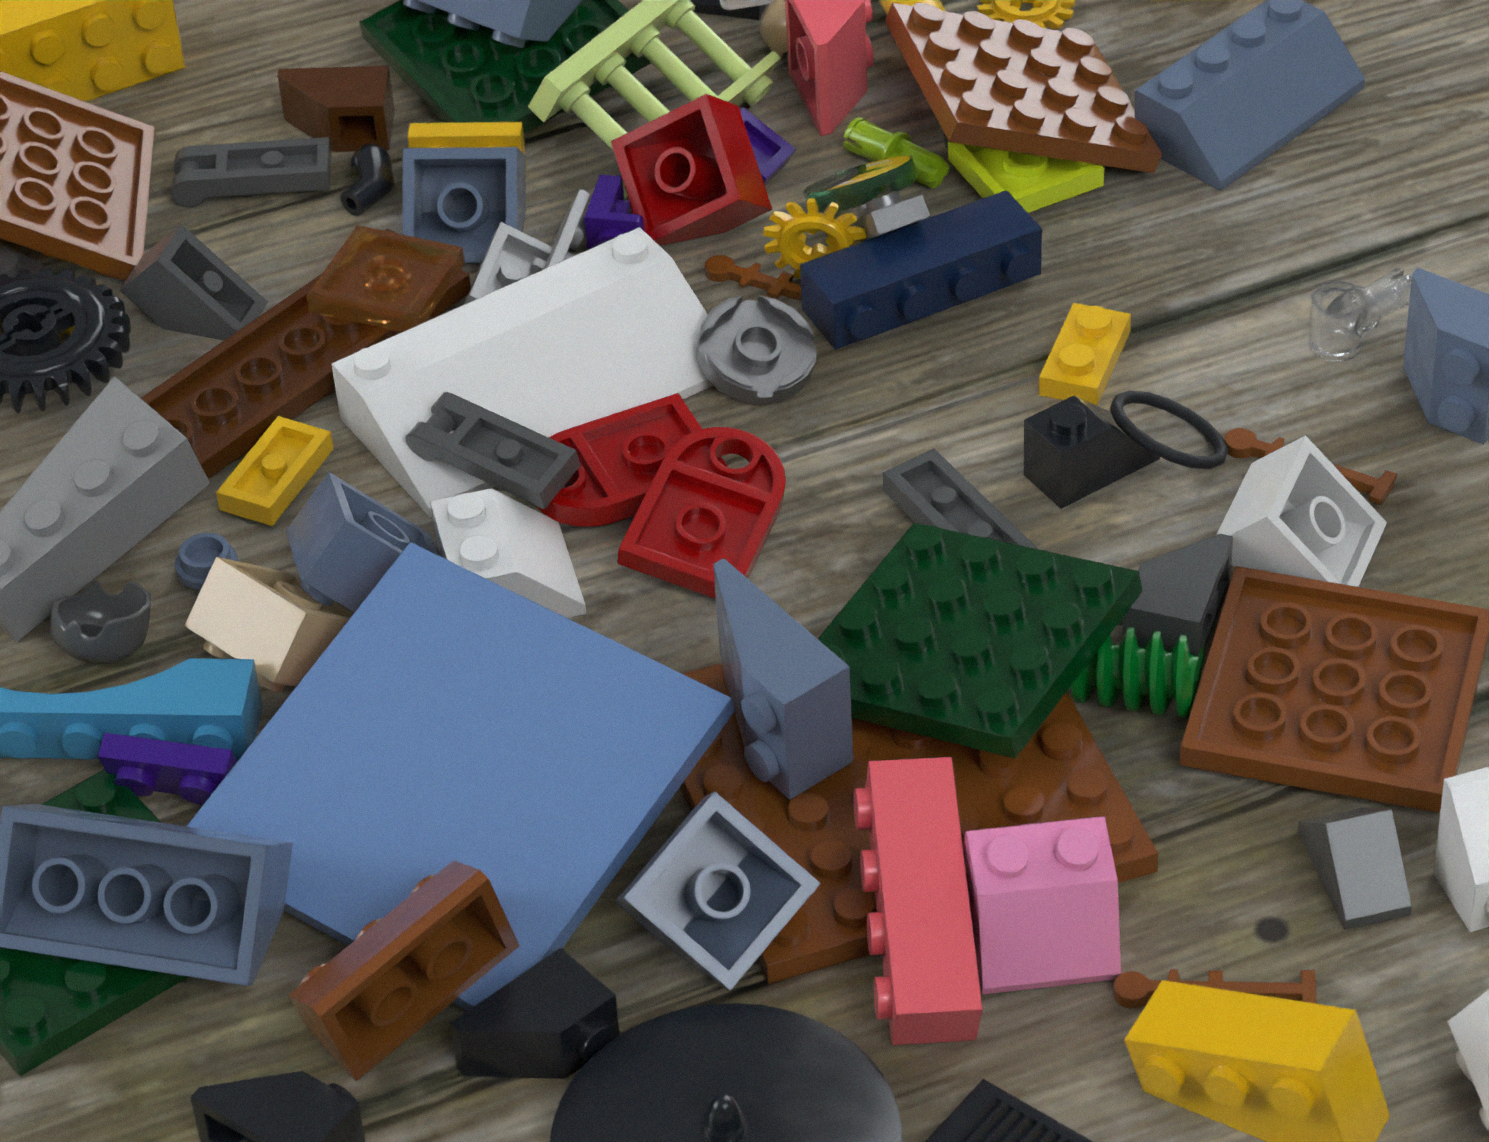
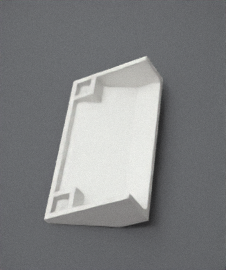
M639 227L332 363L340 419L429 517H432L430 501L495 487L436 458L433 461L424 460L416 455L407 445L405 440L407 434L418 422L426 423L433 415L431 407L444 392L453 393L548 438L566 429L679 393L684 400L714 386L703 375L696 356L698 335L701 325L708 314L672 257Z

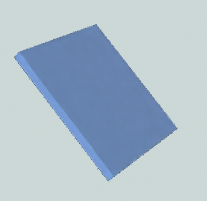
M410 542L186 827L293 842L284 911L347 946L355 941L359 932L367 924L376 919H382L407 899L421 880L439 873L453 860L480 869L489 878L520 946L452 1002L468 1011L547 956L565 946L735 712V707L731 697Z

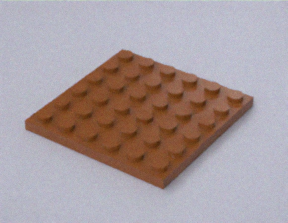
M721 663L683 673V675L730 697ZM1068 692L1064 694L1016 759L852 718L853 762L790 800L771 782L759 780L749 768L745 759V748L734 712L680 786L691 812L705 796L714 791L718 793L821 883L757 958L768 984L870 955L867 940V913L877 912L875 892H863L860 873L861 850H870L868 830L856 829L854 818V789L865 788L869 761L952 757L962 845L966 831L1105 816L1118 883L1158 872V852Z

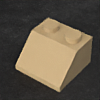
M216 557L184 626L204 638L206 641L203 649L219 659H254L259 685L272 691L283 692L286 685L296 687L355 612L336 601L331 606L318 602L304 591L300 585V577L294 573Z

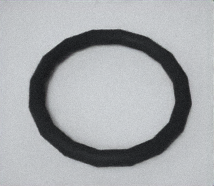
M1129 390L1114 396L1110 411L1115 423L1130 439L1147 451L1169 462L1189 468L1212 469L1225 462L1228 448L1223 437L1207 420L1191 409L1169 398L1150 392ZM1130 403L1146 404L1165 410L1183 419L1199 430L1211 442L1215 451L1214 454L1210 456H1195L1174 450L1154 440L1137 428L1126 416L1123 409L1124 405Z

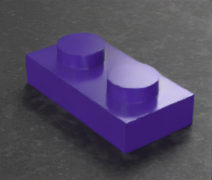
M104 733L97 756L108 774L116 775L114 784L129 787L136 796H150L153 794V791L178 794L183 799L199 805H204L237 763L232 750L111 733Z

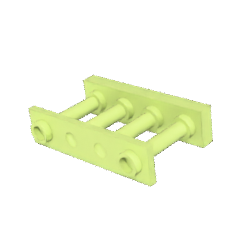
M642 0L546 75L528 108L543 122L560 109H563L567 114L573 111L613 150L610 141L627 132L588 95L591 90L589 86L598 80L602 85L609 83L648 122L670 112L624 67L626 63L625 58L632 52L637 57L644 55L690 101L708 94L738 106L746 101L751 107L758 103L774 85L769 76L781 57L773 50L751 68L693 12L695 5L691 0ZM667 25L672 30L678 27L734 83L717 96L659 39L661 35L659 31ZM623 182L624 200H626L628 195Z

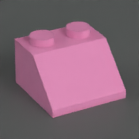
M1105 816L966 831L963 842V854L981 995L1115 980L1121 974L1118 879Z

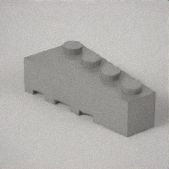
M115 376L0 511V627L16 642L51 615L53 603L65 596H74L210 484L188 439Z

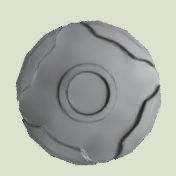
M743 296L729 298L712 308L701 325L696 356L703 375L720 392L741 402L764 405L785 401L803 389L812 375L816 363L817 350L815 351L816 348L813 343L815 336L810 324L794 308L775 298L759 296L757 301H742Z

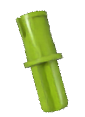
M862 117L852 120L845 130L843 137L855 141V143L849 140L843 142L845 150L872 161L896 156H910V159L904 164L885 172L888 175L898 172L930 188H936L942 184L943 178L948 174L949 165L942 156L912 143L910 135L902 131L889 132Z

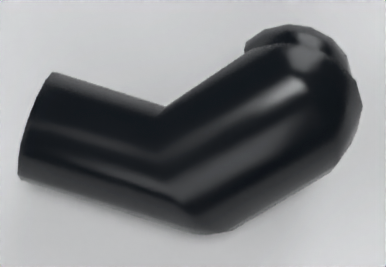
M376 144L362 146L353 154L351 159V167L358 166L359 172L357 176L360 177V180L341 194V202L344 208L354 216L361 215L390 192L395 184L390 155L385 149Z

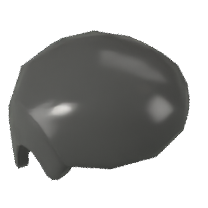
M95 581L80 596H65L53 603L51 608V634L53 639L63 652L78 660L96 664L120 662L138 650L145 641L150 620L151 594L133 581L127 582L120 594H110L103 589L100 582Z

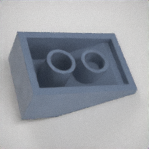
M723 558L713 564L720 660L730 697L735 707V715L745 748V759L749 768L759 780L771 782L790 800L853 762L850 668Z

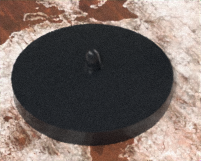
M724 1003L695 1006L666 1013L627 1030L606 1044L586 1062L567 1087L554 1116L550 1142H902V1124L898 1105L882 1072L870 1057L844 1035L817 1020L785 1009L757 1004Z

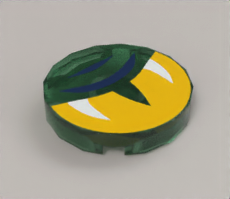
M894 156L862 164L821 179L806 187L803 194L806 203L809 198H815L819 212L824 213L826 207L832 202L837 203V211L866 204V202L878 197V194L886 190V184H889L891 192L903 190L917 180L918 172L912 156Z

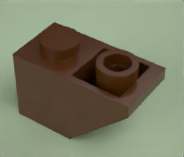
M389 66L278 69L277 76L285 121L312 138L329 137L330 147L333 152H356L366 144H376L389 151L395 112Z

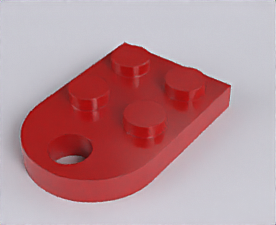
M679 393L558 432L549 438L576 450L581 466L568 481L573 483V485L562 488L545 509L536 507L541 513L559 523L580 527L601 526L635 516L668 450L679 439L691 432L702 429V427ZM722 457L718 458L722 465L728 467Z
M710 427L685 435L674 443L666 453L618 549L617 564L715 599L714 563L724 558L746 578H749L782 508L786 475L781 459L773 448L761 438L740 429ZM727 454H736L744 457L749 464L743 468L732 469L722 465L718 458Z

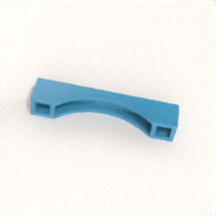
M189 658L161 673L126 685L90 692L46 694L13 691L0 687V758L99 759L97 756L104 733L228 749L232 750L238 761L256 738L263 706L254 659Z

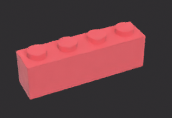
M952 757L869 761L865 788L854 789V818L857 830H868L870 850H861L860 873L863 892H875L877 912L867 913L869 954L882 955L884 976L874 977L876 1019L889 1020L891 1045L976 1041L982 1015V1001Z

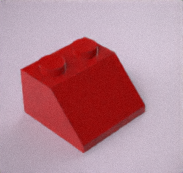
M705 94L610 141L633 214L643 217L645 232L659 246L725 233L772 210L738 105Z

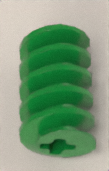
M1127 627L1119 644L1112 643L1110 634L1071 685L1073 699L1077 703H1086L1096 687L1100 705L1112 707L1122 690L1126 709L1138 711L1148 694L1153 714L1164 715L1174 698L1179 718L1189 719L1200 684L1203 648L1201 647L1197 656L1191 655L1187 635H1180L1171 652L1165 651L1160 631H1153L1145 648L1138 647L1135 628Z

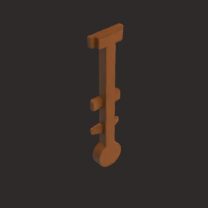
M715 255L705 262V275L709 280L715 282L733 280L739 282L741 287L749 285L766 290L767 297L778 299L782 295L802 301L801 285L791 283L794 279L793 274L782 272L778 278L759 273L761 268L759 263H754L746 269L735 265L734 260L726 255Z
M1235 428L1226 433L1224 442L1228 448L1227 454L1234 458L1253 456L1260 459L1282 448L1285 439L1279 437L1270 444L1257 440L1256 435L1248 429ZM1333 464L1356 490L1370 494L1369 501L1380 505L1384 503L1397 479V473L1387 470L1378 479Z
M1170 969L1168 978L1165 980L1317 1004L1315 970H1301L1300 983L1223 981V971L1208 970V981H1181L1177 969ZM1124 972L1115 979L1114 998L1119 1005L1125 1008H1140L1150 1000L1162 980H1149L1140 972Z

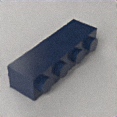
M1007 190L800 264L802 310L836 350L1040 275L1042 228Z

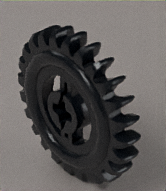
M41 268L37 274H31L29 269L18 270L17 276L10 278L7 274L0 275V324L3 323L4 333L0 335V405L3 401V395L10 393L13 409L19 414L26 394L32 393L39 409L44 412L47 393L50 390H54L64 405L68 406L70 403L68 384H77L78 388L85 395L90 396L92 385L89 372L97 380L108 383L110 379L109 367L117 369L122 367V353L130 350L129 334L131 332L129 316L125 313L124 302L118 297L113 296V291L105 284L97 285L96 279L88 275H82L76 279L75 271L67 269L62 270L58 275L53 274L52 268ZM75 326L69 338L61 344L59 333Z

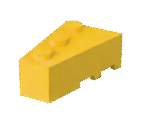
M1162 980L1124 1039L1143 1092L1266 1142H1376L1390 1117L1357 1011L1354 1009Z

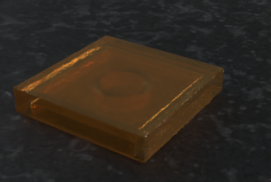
M357 225L308 293L309 312L399 332L409 330L426 322L465 264L463 247Z

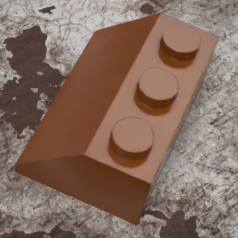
M453 860L439 873L421 880L414 887L410 896L385 917L367 924L359 932L355 941L331 961L313 968L303 978L300 986L288 996L307 1029L355 1081H358L520 945L489 878L480 869Z

